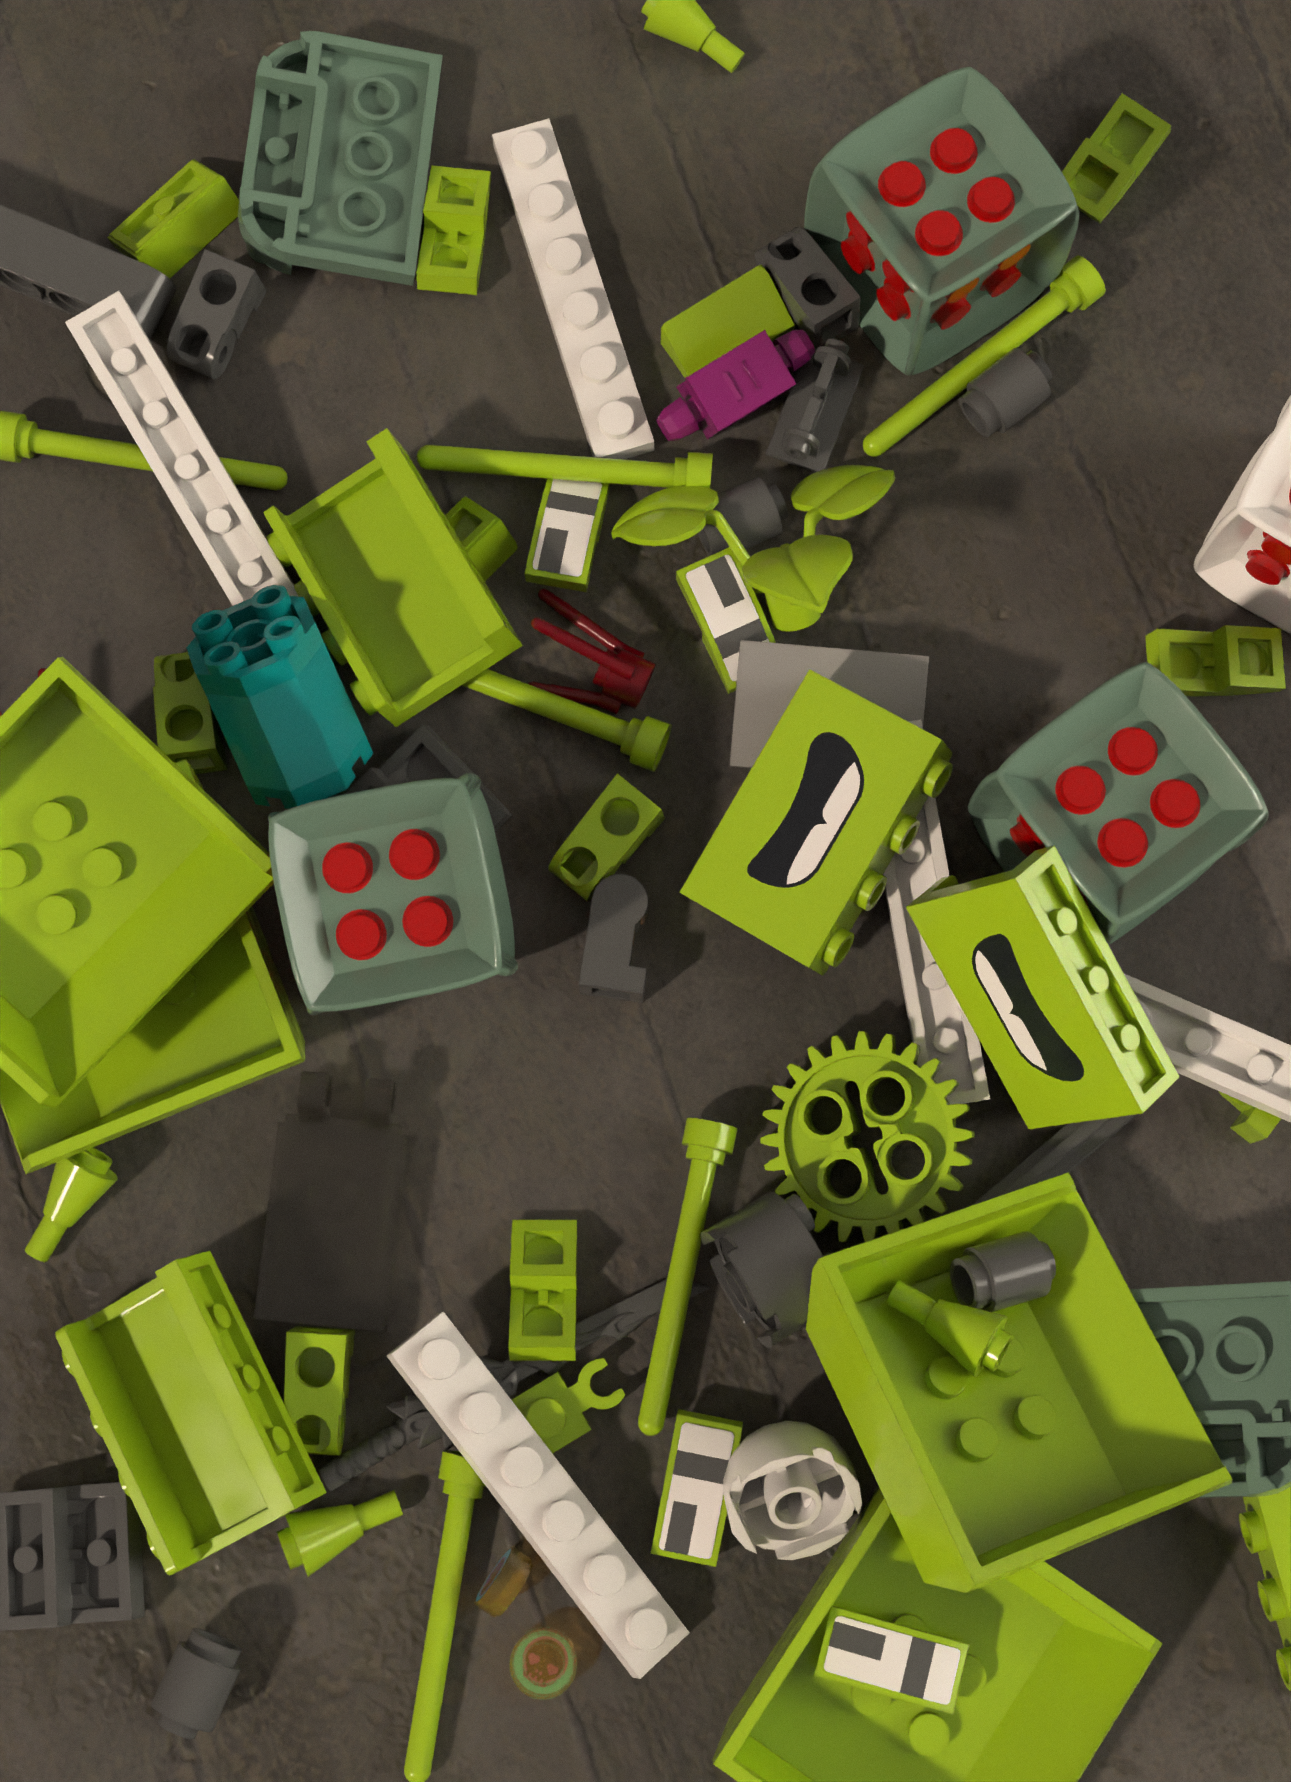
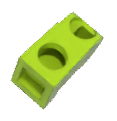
M188 652L155 656L153 696L158 747L174 763L187 759L195 774L227 770L220 726L195 674Z
M617 773L558 849L548 866V870L587 902L590 901L596 886L604 878L615 874L622 863L625 864L646 837H650L664 821L665 816L662 809Z
M295 1326L286 1332L284 1405L308 1454L340 1456L342 1452L346 1421V1398H348L350 1363L353 1356L355 1329Z

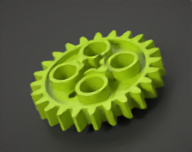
M859 1031L854 1050H849L843 1038L835 1035L832 1036L831 1040L832 1056L827 1057L817 1047L811 1046L807 1048L812 1064L809 1070L793 1063L787 1066L790 1075L796 1083L793 1088L773 1085L771 1090L785 1103L782 1110L771 1109L763 1111L762 1116L779 1125L778 1133L761 1137L760 1143L778 1147L780 1156L764 1165L767 1171L784 1170L787 1176L775 1190L776 1194L784 1195L796 1191L809 1211L813 1208L818 1212L814 1222V1231L817 1233L823 1232L832 1221L838 1222L839 1241H849L855 1228L861 1227L863 1238L867 1242L878 1238L880 1226L884 1225L888 1234L903 1229V1219L907 1218L913 1226L925 1222L926 1218L922 1208L926 1205L941 1214L948 1210L939 1191L942 1188L961 1191L964 1187L950 1172L953 1166L972 1165L973 1160L967 1155L956 1151L957 1142L974 1138L975 1132L956 1128L955 1119L963 1116L971 1109L968 1104L950 1105L947 1097L956 1090L959 1082L956 1079H951L938 1084L934 1080L942 1065L938 1058H934L920 1067L916 1064L920 1045L912 1042L901 1055L895 1054L896 1040L894 1035L886 1033L881 1040L878 1050L872 1047L868 1032ZM886 1078L896 1079L905 1090L903 1107L897 1113L890 1116L883 1115L876 1109L872 1097L876 1085ZM850 1081H854L858 1086L865 1123L868 1127H878L882 1131L883 1139L874 1142L873 1149L888 1184V1192L886 1194H880L877 1191L874 1182V1170L868 1150L863 1147L855 1148L852 1142V1136L858 1135L861 1132V1125L846 1090V1086ZM824 1097L833 1098L842 1109L843 1118L841 1124L836 1131L830 1134H823L818 1131L811 1117L813 1106ZM907 1140L915 1142L921 1147L925 1157L923 1170L912 1179L901 1177L893 1168L891 1159L896 1146ZM843 1159L852 1161L861 1172L862 1182L860 1189L851 1197L839 1195L833 1189L830 1182L832 1168Z

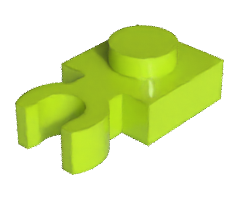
M605 1358L595 1359L587 1363L578 1376V1382L569 1388L560 1372H557L512 1399L513 1403L552 1454L592 1430L583 1414L584 1411L591 1407L601 1410L612 1408L619 1404L626 1395L622 1388L614 1391L609 1396H599L593 1392L591 1378L597 1371L604 1369L608 1365Z

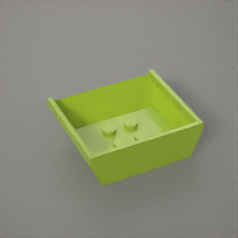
M58 657L0 717V1068L39 1104L56 1108L274 884L270 853L64 657Z
M187 759L175 763L204 790ZM253 906L56 1108L39 1104L0 1068V1105L25 1174L305 1062V1040Z
M1069 1172L821 1257L812 1268L806 1331L924 1583L968 1593L1232 1484L1231 1475L1226 1466L1224 1467L1077 1192ZM1023 1231L1032 1233L1039 1241L1046 1243L1055 1259L1056 1275L1052 1279L1051 1289L1046 1296L993 1312L1008 1317L1004 1331L1012 1334L1013 1339L998 1368L993 1372L984 1367L976 1377L924 1329L923 1324L887 1305L888 1297L899 1280L936 1301L943 1299L960 1304L951 1284L950 1266L955 1258L962 1257L964 1250L968 1247Z
M877 1487L729 1716L712 1759L713 1765L737 1782H1078L1161 1648L1162 1643L1045 1561L968 1593L924 1583L880 1487ZM831 1606L970 1644L954 1714L814 1676Z

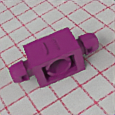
M765 330L686 377V381L677 386L682 398L679 397L664 408L657 417L656 421L668 441H679L698 431L699 425L707 440L796 385L791 373L812 358L815 353L814 345L804 330H792L773 342Z

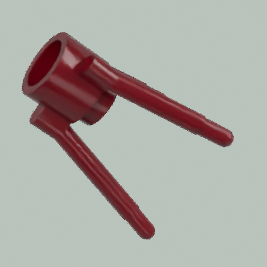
M540 589L538 592L540 600L608 649L605 652L539 617L532 619V627L552 640L600 664L593 679V684L602 687L603 690L601 693L534 681L528 684L577 703L599 706L616 715L622 704L636 709L649 684L656 663L645 659L644 652L626 645L548 589Z

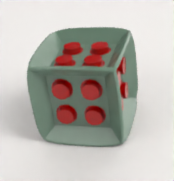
M972 67L960 68L935 78L873 116L840 140L814 168L808 187L804 214V229L814 239L861 297L859 326L886 359L907 376L924 372L943 363L1003 325L1031 304L1060 274L1075 239L1079 224V209L1075 197L1058 165L999 89Z
M1140 662L1112 677L1045 725L1016 749L998 770L988 774L981 781L968 804L969 815L980 837L1004 872L1013 870L1035 850L1055 845L1108 945L1128 933L1180 894L1224 854L1245 843L1265 825L1269 817L1267 806L1259 789L1230 748L1184 693L1165 674L1148 662Z
M465 773L459 778H437L394 784L317 800L282 812H271L268 815L270 863L286 946L299 992L310 1015H317L321 1012L352 1010L432 995L475 984L495 975L508 977L518 970V963L514 958L513 921L501 857L491 815L480 789L481 779L478 775Z

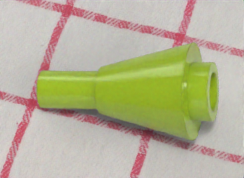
M646 0L641 12L648 17L644 30L694 51H703L730 73L737 68L745 55L741 49L716 31V26L696 0Z
M93 1147L56 1162L43 1208L44 1217L25 1248V1252L29 1256L41 1262H48L66 1229L72 1227L118 1180L117 1175L109 1169L113 1163L109 1156Z
M900 1280L892 1289L887 1300V1305L923 1324L924 1329L974 1377L978 1376L984 1367L994 1372L1002 1362L1013 1339L1012 1334L1004 1331L1007 1316L943 1299L936 1301Z
M392 1490L354 1507L352 1504L288 1513L285 1515L288 1527L276 1532L290 1570L303 1565L307 1577H309L364 1536V1531L403 1515L396 1493Z

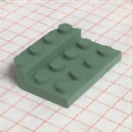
M320 31L300 32L299 40L291 41L278 47L268 57L263 55L256 72L238 209L240 232L246 243L247 252L253 260L266 264L276 271L290 275L292 265L413 286L443 55Z
M1291 1281L1130 1289L1224 1467L1226 1466L1232 1477V1484L1198 1498L1261 1497L1273 1495L1291 1487Z

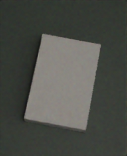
M740 640L729 767H753L809 669L908 722L921 719L923 727L929 656Z

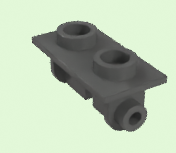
M827 339L825 346L815 348L812 358L798 368L794 379L796 385L789 391L767 448V456L812 472L826 469L864 369V365L851 361L847 355L849 351L847 344L837 339Z

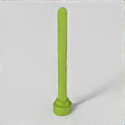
M1079 255L1074 256L1064 264L1060 274L1050 283V292L866 435L863 440L865 453L872 457L882 455L966 389L967 384L1010 350L1018 348L1063 311L1071 313L1076 309L1085 310L1105 294L1106 289L1103 279L1096 268L1087 259Z
M0 410V460L20 463L23 458L32 459L35 453L153 471L137 444L38 429L37 423L27 421L25 414ZM219 457L236 485L276 491L283 489L287 484L288 476L282 467Z
M424 445L418 450L416 456L418 464L427 470L664 488L684 485L686 487L702 486L710 488L713 458L712 453L688 452V458L675 457V463L439 445Z
M489 669L484 670L461 685L620 745V752L630 756V763L653 772L662 759L671 733V724L650 716H646L644 721L633 717L630 722Z
M687 1118L682 1144L688 1146L685 1158L691 1160L638 1417L640 1431L648 1436L657 1435L664 1427L701 1246V1232L704 1231L716 1167L724 1165L726 1154H733L737 1134L736 1127L705 1119Z
M458 1450L442 1451L438 1475L439 1479L444 1480L443 1493L449 1494L404 1765V1774L409 1782H425L431 1774L475 1499L482 1498L485 1486Z

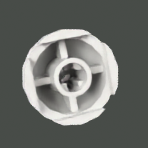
M783 1421L769 1424L746 1436L733 1452L723 1479V1495L733 1535L745 1549L756 1554L755 1545L763 1549L775 1550L777 1559L796 1560L817 1555L839 1543L849 1532L846 1522L853 1515L854 1509H856L859 1515L862 1506L858 1478L847 1453L833 1436L805 1422Z

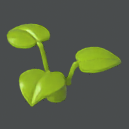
M843 465L823 469L809 475L798 483L791 494L793 507L800 511H808L804 518L803 538L791 544L784 543L780 547L762 550L751 557L722 513L713 510L719 503L718 493L715 490L702 486L686 487L684 485L670 487L643 498L621 516L614 525L611 535L613 540L616 537H620L637 545L667 546L693 537L706 524L715 526L743 566L742 573L745 582L754 588L755 593H765L773 627L780 631H797L807 628L818 621L821 613L824 612L835 585L849 568L853 557L851 545L847 540L831 535H815L818 522L823 516L832 520H845L868 510L888 492L895 481L894 470H884L879 467Z

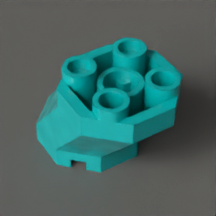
M270 585L260 589L248 600L224 610H212L199 616L192 624L195 638L186 649L195 674L207 696L255 804L270 806L267 797L278 798L281 800L284 808L290 809L309 802L326 799L348 789L356 778L352 766L360 756L364 764H366L373 751L305 598L289 596L284 586Z

